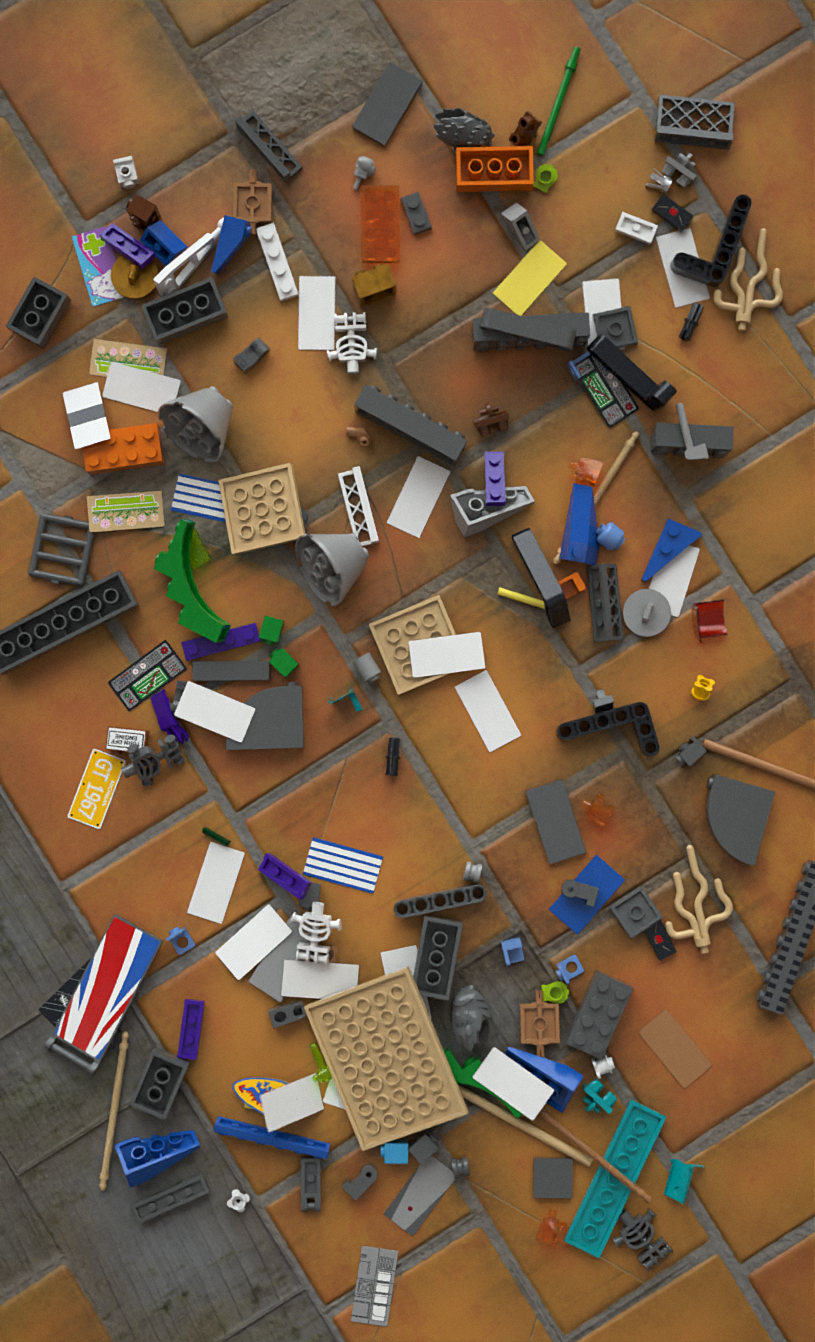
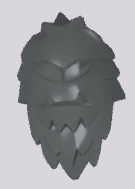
M460 108L443 109L444 112L436 113L435 117L440 122L434 124L433 127L437 132V138L445 144L454 147V149L456 147L492 146V139L495 134L484 118L481 119L477 115L475 116Z
M473 985L458 988V992L454 995L451 1002V1022L454 1036H456L460 1046H465L468 1051H472L474 1044L476 1047L481 1048L483 1042L486 1043L488 1041L490 1033L489 1019L491 1016L486 1010L489 1007L484 1002L485 998L474 989Z

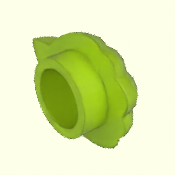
M544 164L537 169L533 187L547 193L549 187L555 183L558 177L557 170L554 169L553 165Z
M561 981L541 986L544 1002L550 1001L561 1004L568 998L569 990L567 985Z

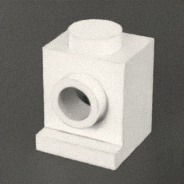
M132 156L113 160L118 183L121 188L128 189L134 187L135 184H139Z

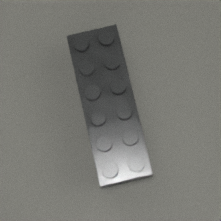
M589 312L524 316L575 330L576 336L573 347H583L584 344H587L590 337ZM473 318V350H477V352H487L489 349L506 351L508 348H515V350H525L527 347H534V349L546 348L543 345L484 331L479 328L482 318Z
M370 385V387L364 386L354 404L356 413L453 466L456 465L467 443L463 434L447 430L448 426L441 422L436 424L425 413L418 414L414 412L412 406L406 403L404 405L398 403V399L390 394H387V396L380 393L381 390L374 385Z

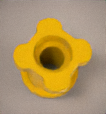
M698 675L691 694L695 699L705 701L709 699L715 681Z

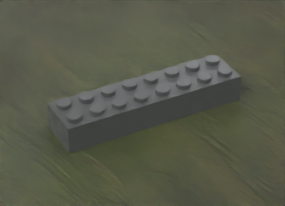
M118 570L0 630V675H5L139 607L140 605L124 573Z

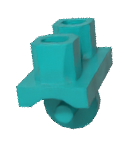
M597 1078L589 1084L585 1082L582 1087L592 1099H589L587 1096L583 1098V1101L587 1104L584 1110L587 1112L594 1110L598 1113L600 1111V1108L596 1105L598 1103L610 1114L613 1111L612 1106L615 1104L617 1097L611 1091H608L601 1097L598 1092L604 1085Z

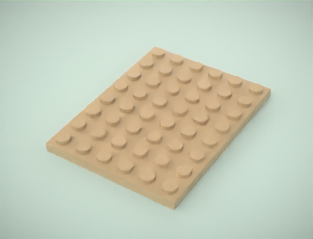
M409 966L304 1006L362 1151L468 1113Z

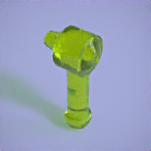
M311 1043L309 1047L318 1067L317 1073L313 1076L314 1082L320 1081L324 1083L332 1080L331 1072L325 1066L317 1043Z

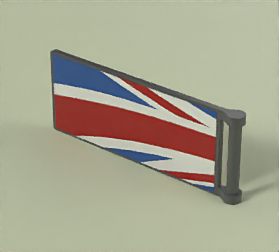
M114 914L44 1049L54 1051L88 1071L89 1075L95 1076L163 940ZM57 1038L94 1059L93 1064L57 1045Z

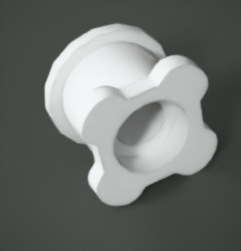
M604 1055L605 1057L602 1060L591 1059L598 1079H601L600 1075L609 1072L612 1074V1069H615L612 1058H607V1055Z

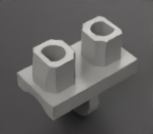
M680 153L677 158L682 161V164L668 156L665 160L667 163L662 172L671 178L676 169L681 171L682 174L677 183L685 188L691 180L694 181L697 177L696 174L685 167L688 165L693 169L695 163L690 160L693 154L689 153L685 157Z

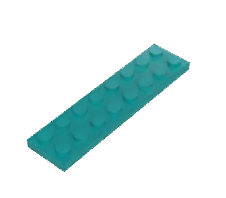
M630 1099L602 1158L635 1184L666 1116ZM599 1165L569 1226L564 1241L600 1258L631 1190Z

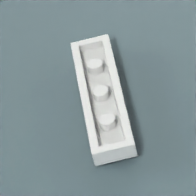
M274 223L256 228L280 301L299 296Z

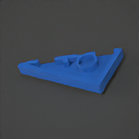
M668 518L641 580L645 582L698 539L702 533Z

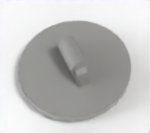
M638 590L631 594L624 604V622L633 633L639 636L650 637L657 635L667 627L670 621L671 608L669 602L656 590Z

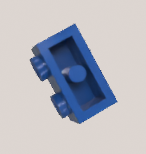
M161 220L148 226L140 239L165 266L186 251L188 247Z

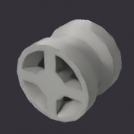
M467 861L463 880L467 881L470 879L474 883H478L482 865H473Z

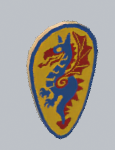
M250 1077L234 1082L232 1088L245 1104L264 1115L260 1095L289 1083L274 1078Z

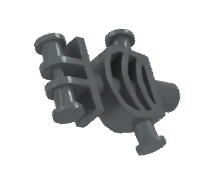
M166 736L164 738L166 745L163 744L161 739H158L157 741L162 751L157 754L148 746L139 748L137 744H131L127 752L130 754L129 757L132 763L121 768L125 778L137 774L143 786H150L153 784L151 777L158 775L160 772V760L165 759L170 769L173 768L171 760H173L175 765L182 764L184 757L181 755L182 751L179 748L178 742H175V736Z
M647 1208L648 1212L644 1216L638 1213L634 1218L625 1209L619 1216V1219L624 1224L619 1229L621 1235L616 1238L612 1237L617 1248L624 1242L631 1249L645 1247L646 1249L638 1255V1259L648 1271H651L650 1268L653 1265L659 1264L657 1260L660 1257L664 1260L666 1258L665 1255L670 1251L672 1253L673 1250L662 1236L654 1243H651L655 1231L650 1221L653 1217H657V1215L650 1208ZM648 1228H650L648 1235L646 1236L645 1233L647 1232ZM656 1250L658 1254L653 1256L652 1253Z

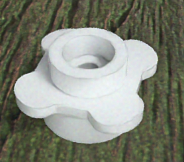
M238 1189L232 1191V1197L227 1201V1205L238 1212H243L245 1204L249 1202L250 1197L248 1194H242Z

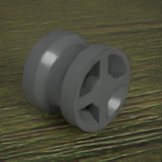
M466 1156L458 1160L456 1158L451 1159L454 1178H459L460 1175L470 1176Z

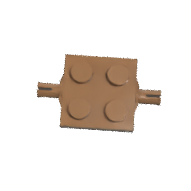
M251 169L249 170V181L234 183L233 217L250 222L252 235L254 236L256 235V224L271 223L272 183L258 182L257 170L253 172Z
M535 990V1002L520 1004L521 1044L531 1043L536 1045V1056L539 1057L540 1049L541 1057H545L544 1045L560 1043L559 1003L544 1002L543 990Z

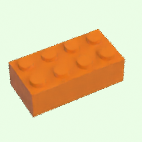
M533 146L456 147V192L532 191L534 185Z
M157 423L109 430L110 439L83 447L85 469L89 475L165 464L161 431Z

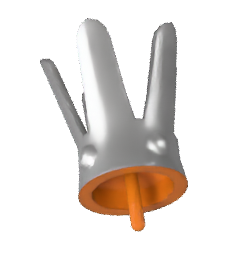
M653 168L660 176L652 173L650 178L661 185L648 183L645 186L659 189L662 193H667L669 188L674 190L675 188L670 186L672 179L663 176Z

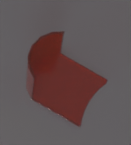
M724 599L693 603V629L695 638L700 643H702L701 638L728 635L724 622Z

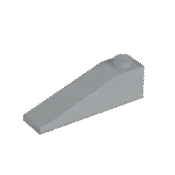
M526 486L505 487V506H486L485 490L474 491V489H466L450 495L455 522L464 538L491 527L535 502Z

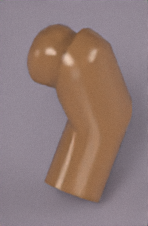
M347 426L346 436L356 437L363 447L369 446L371 436L364 428Z

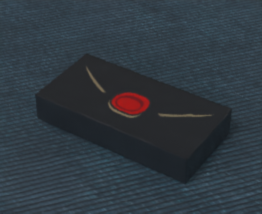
M665 194L660 197L651 210L681 233L694 217Z
M661 920L644 931L659 961L677 952Z

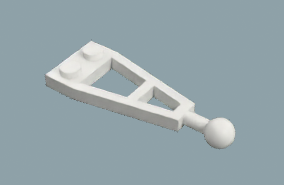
M224 218L218 221V228L212 234L207 233L168 264L153 279L160 298L178 291L216 245L215 241L220 236ZM190 260L175 279L173 273Z

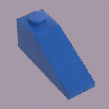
M227 215L224 216L211 272L219 274L244 245L247 238L251 235L252 227L250 222Z

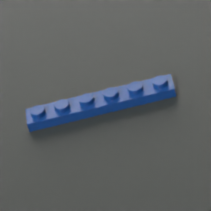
M220 1116L217 1117L213 1130L223 1136L230 1135L240 1140H251L257 1144L271 1145L280 1150L288 1149L297 1154L312 1155L317 1159H327L330 1143L278 1130L268 1133V1129L265 1127Z

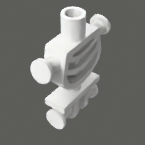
M354 312L352 317H347V313L339 316L335 314V325L337 323H345L344 326H335V331L347 332V336L337 341V351H327L329 362H332V359L339 358L340 363H347L348 374L359 373L358 362H365L366 357H373L376 360L377 348L374 350L367 349V341L355 335L354 332L366 331L365 312L358 315ZM348 321H353V325H348ZM356 322H364V324L356 325ZM348 341V344L341 346L342 343ZM355 341H359V342H361L363 345L357 344V343H355Z
M313 902L312 912H305L302 916L294 912L292 915L291 923H299L300 935L310 940V943H298L297 961L303 959L309 963L310 959H314V964L322 962L328 965L330 946L318 945V942L326 940L332 933V929L340 931L342 923L341 919L332 921L330 915L323 914L324 903ZM327 931V934L319 936V933Z

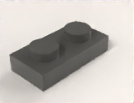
M419 192L402 197L401 202L413 234L416 235L432 229Z

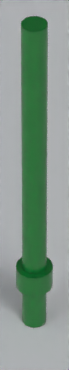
M579 47L573 48L571 57L566 62V71L537 151L539 156H544L573 72L576 71L577 59L581 51Z

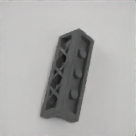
M254 110L244 118L240 115L235 119L236 127L285 183L303 169L300 163ZM254 118L258 122L257 129H252L247 122ZM259 134H268L270 136V143H264ZM272 147L280 148L282 150V157H276L272 152ZM284 162H292L296 168L289 172L284 166Z
M598 564L587 566L594 642L624 640L617 565ZM607 568H610V579L607 576ZM609 589L612 590V597L609 595ZM611 607L614 609V616L611 615ZM613 626L616 628V636H613Z

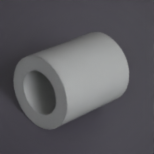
M369 652L353 662L365 682L369 680L371 683L380 677L378 674L381 671Z

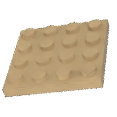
M292 463L218 480L230 548L233 555L296 541L298 537L306 534Z
M440 595L369 624L398 695L450 674L414 678L408 643L414 640L456 635Z

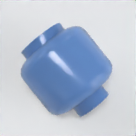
M612 522L606 525L601 524L596 531L598 534L597 542L609 551L618 550L625 541L624 531Z

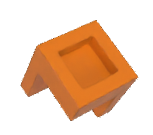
M578 572L558 581L566 599L586 589Z

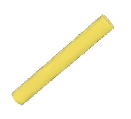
M499 587L497 595L545 609L542 600Z

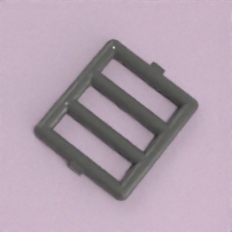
M42 513L38 522L28 575L51 580V583L60 584L61 582L83 586L95 532H90L89 522L76 520L72 516L67 515L61 517ZM46 522L87 529L86 540L44 533ZM42 541L84 548L82 559L42 552ZM43 559L80 567L78 578L37 570L38 561Z

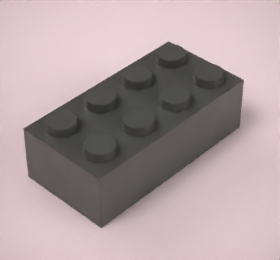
M213 277L141 305L158 346L229 318Z
M656 423L651 429L650 452H655V455L660 456L667 455V453H674V456L679 457L685 456L686 447L680 424ZM688 424L693 446L705 443L707 453L712 455V458H724L733 450L734 427Z
M424 914L413 978L421 996L449 1001L463 925L462 921Z
M595 969L565 1036L566 1044L602 1060L633 991V987Z

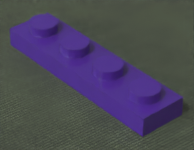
M256 623L230 629L224 642L215 643L203 636L181 643L186 661L261 642Z

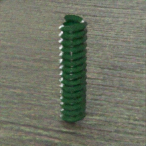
M204 827L202 833L217 842L219 841L222 845L228 846L231 842L207 827Z

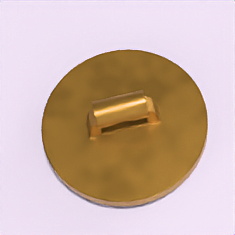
M122 255L112 266L111 281L120 295L129 299H141L148 296L155 289L156 285L153 279L159 274L158 268L152 260L141 269Z

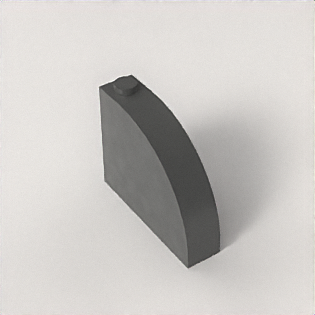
M298 682L287 683V686L273 687L260 691L247 699L244 704L255 708V712L243 741L240 743L231 738H226V750L304 748L303 686H298Z
M712 774V777L708 778L706 788L709 789L706 797L705 812L709 830L717 844L727 854L741 862L755 866L775 791Z

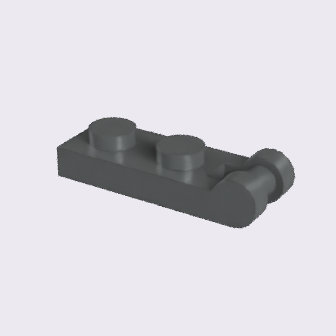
M301 1157V1212H307V1210L321 1212V1159ZM307 1198H315V1202H308Z

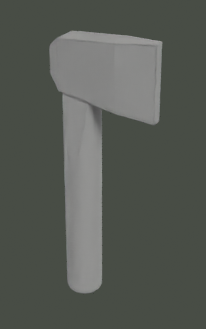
M683 403L676 404L686 447L684 452L685 458L687 460L709 458L705 443L693 446Z

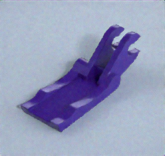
M165 689L150 697L161 731H166L168 735H174L177 738L175 742L178 740L183 744L184 739L187 742L189 735L173 717Z

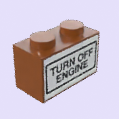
M108 726L106 750H111L110 754L122 755V751L127 752L131 744H137L139 748L147 746L149 730Z

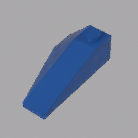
M573 483L559 559L596 565L599 543L596 540L598 534L596 533L597 522L593 488Z
M508 1047L505 1052L506 1056L554 1089L546 1103L563 1113L577 1090L583 1075L567 1065Z
M194 1130L174 1132L168 1136L158 1137V1134L151 1135V1138L143 1139L133 1137L115 1144V1148L129 1187L132 1188L149 1181L200 1148Z

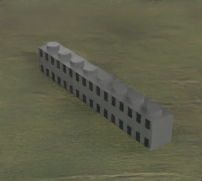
M808 860L807 863L805 862L802 867L801 873L803 875L801 881H798L795 886V898L791 899L788 906L790 910L789 915L784 918L782 928L784 929L782 934L776 939L775 946L777 948L775 954L772 953L769 959V971L764 973L762 990H759L756 995L758 1006L781 1015L786 1006L815 924V861Z

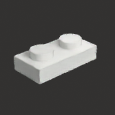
M622 212L615 232L650 245L658 225Z

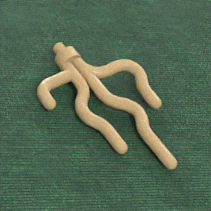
M764 228L759 231L757 261L760 271L748 282L746 299L743 289L737 282V278L744 267L746 250L743 247L738 250L737 264L730 275V286L738 297V303L723 302L721 299L722 291L716 289L714 292V303L718 308L736 312L735 323L739 324L738 331H746V325H749L751 322V313L754 308H774L783 299V290L780 285L781 270L775 268L772 278L775 299H758L753 301L755 285L767 273V262L764 257L767 230Z
M688 845L686 851L691 871L701 887L694 901L696 917L682 906L684 898L683 883L680 873L674 872L673 879L676 887L675 908L678 914L690 922L691 929L676 932L670 921L665 923V928L668 935L675 940L693 937L695 946L700 947L701 954L709 952L707 945L711 944L708 934L709 926L715 922L728 919L732 914L733 904L724 892L721 879H715L716 893L718 898L724 903L725 911L705 919L702 902L708 892V883L699 871L694 847Z

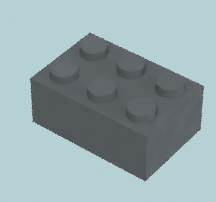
M33 277L6 327L12 333L44 350L68 308L71 299L67 294Z
M155 1047L150 1054L129 1105L166 1120L190 1065V1061L177 1058L176 1055Z

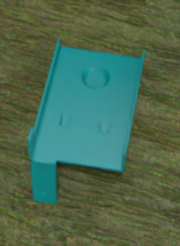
M353 688L349 689L350 693L335 701L332 698L328 700L329 704H334L349 696L356 711L362 710Z
M671 1159L670 1163H672L663 1195L684 1204L694 1167H705L698 1164L687 1165L677 1159Z

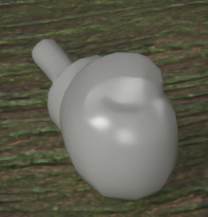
M365 156L358 158L354 170V175L357 179L353 189L358 190L361 179L366 180L367 177L374 175L376 167H374L372 159Z

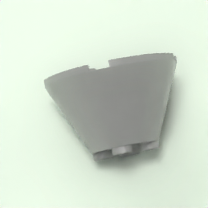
M210 386L209 388H204L163 403L158 410V419H162L165 425L163 427L164 432L182 451L195 459L201 457L205 459V462L211 463L219 460L223 454L234 406L231 401L219 394L217 388Z
M355 533L304 534L298 537L295 544L296 558L300 557L302 563L300 570L305 581L322 602H330L331 606H336L342 602L365 569L366 559L369 558L367 549L362 548Z

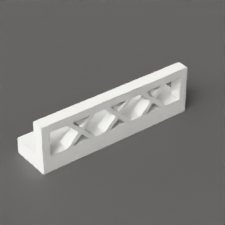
M360 466L352 468L351 471L339 473L338 477L353 533L356 534L357 538L361 529L369 533L370 540L360 542L361 546L378 543L379 539ZM354 475L355 483L352 488L344 484L343 477ZM352 492L360 497L357 506L349 503L348 498ZM356 511L364 514L365 519L361 525L353 519Z

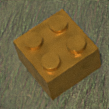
M378 264L373 267V270L367 272L362 270L355 273V276L352 277L353 288L361 308L396 295V283L388 264Z

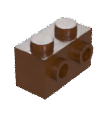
M137 194L127 203L126 211L130 216L129 219L140 230L146 229L148 226L158 222L161 217L155 204Z

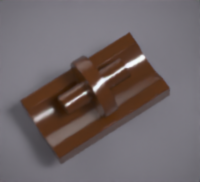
M526 111L524 116L520 118L516 130L509 137V141L515 146H529L532 139L538 136L537 131L542 121L534 117L530 111Z
M488 402L485 403L486 409L479 411L480 416L483 417L473 419L474 426L478 428L480 435L486 436L491 434L489 424L496 423L498 431L507 430V419L510 418L506 410L497 412L499 411L498 406L491 407Z

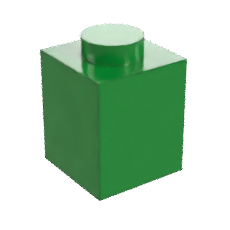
M264 616L259 638L263 639L262 643L271 646L274 643L279 644L284 625L283 620Z
M278 648L275 649L269 656L271 658L269 662L285 678L300 665L283 648L280 650Z

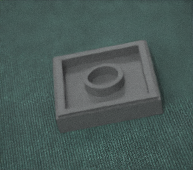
M630 306L592 315L597 336L598 334L604 335L617 348L638 344Z
M642 886L609 907L631 940L663 919V916Z
M533 1157V1198H572L573 1159L566 1157Z

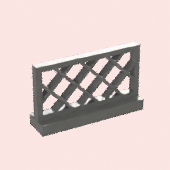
M659 95L654 142L729 150L733 142L735 102ZM663 101L671 102L674 107L667 111L662 106ZM689 104L693 109L686 113L680 106ZM708 106L712 111L705 115L699 108ZM720 108H730L729 114L725 117L718 110ZM676 109L682 115L677 121L671 115ZM695 111L701 117L696 123L689 117ZM712 114H715L720 119L715 125L708 119ZM666 117L673 123L669 127L661 126V121ZM686 119L691 126L688 129L682 128L679 123ZM705 121L710 128L705 131L701 130L698 125ZM724 123L728 128V133L720 132L717 127Z

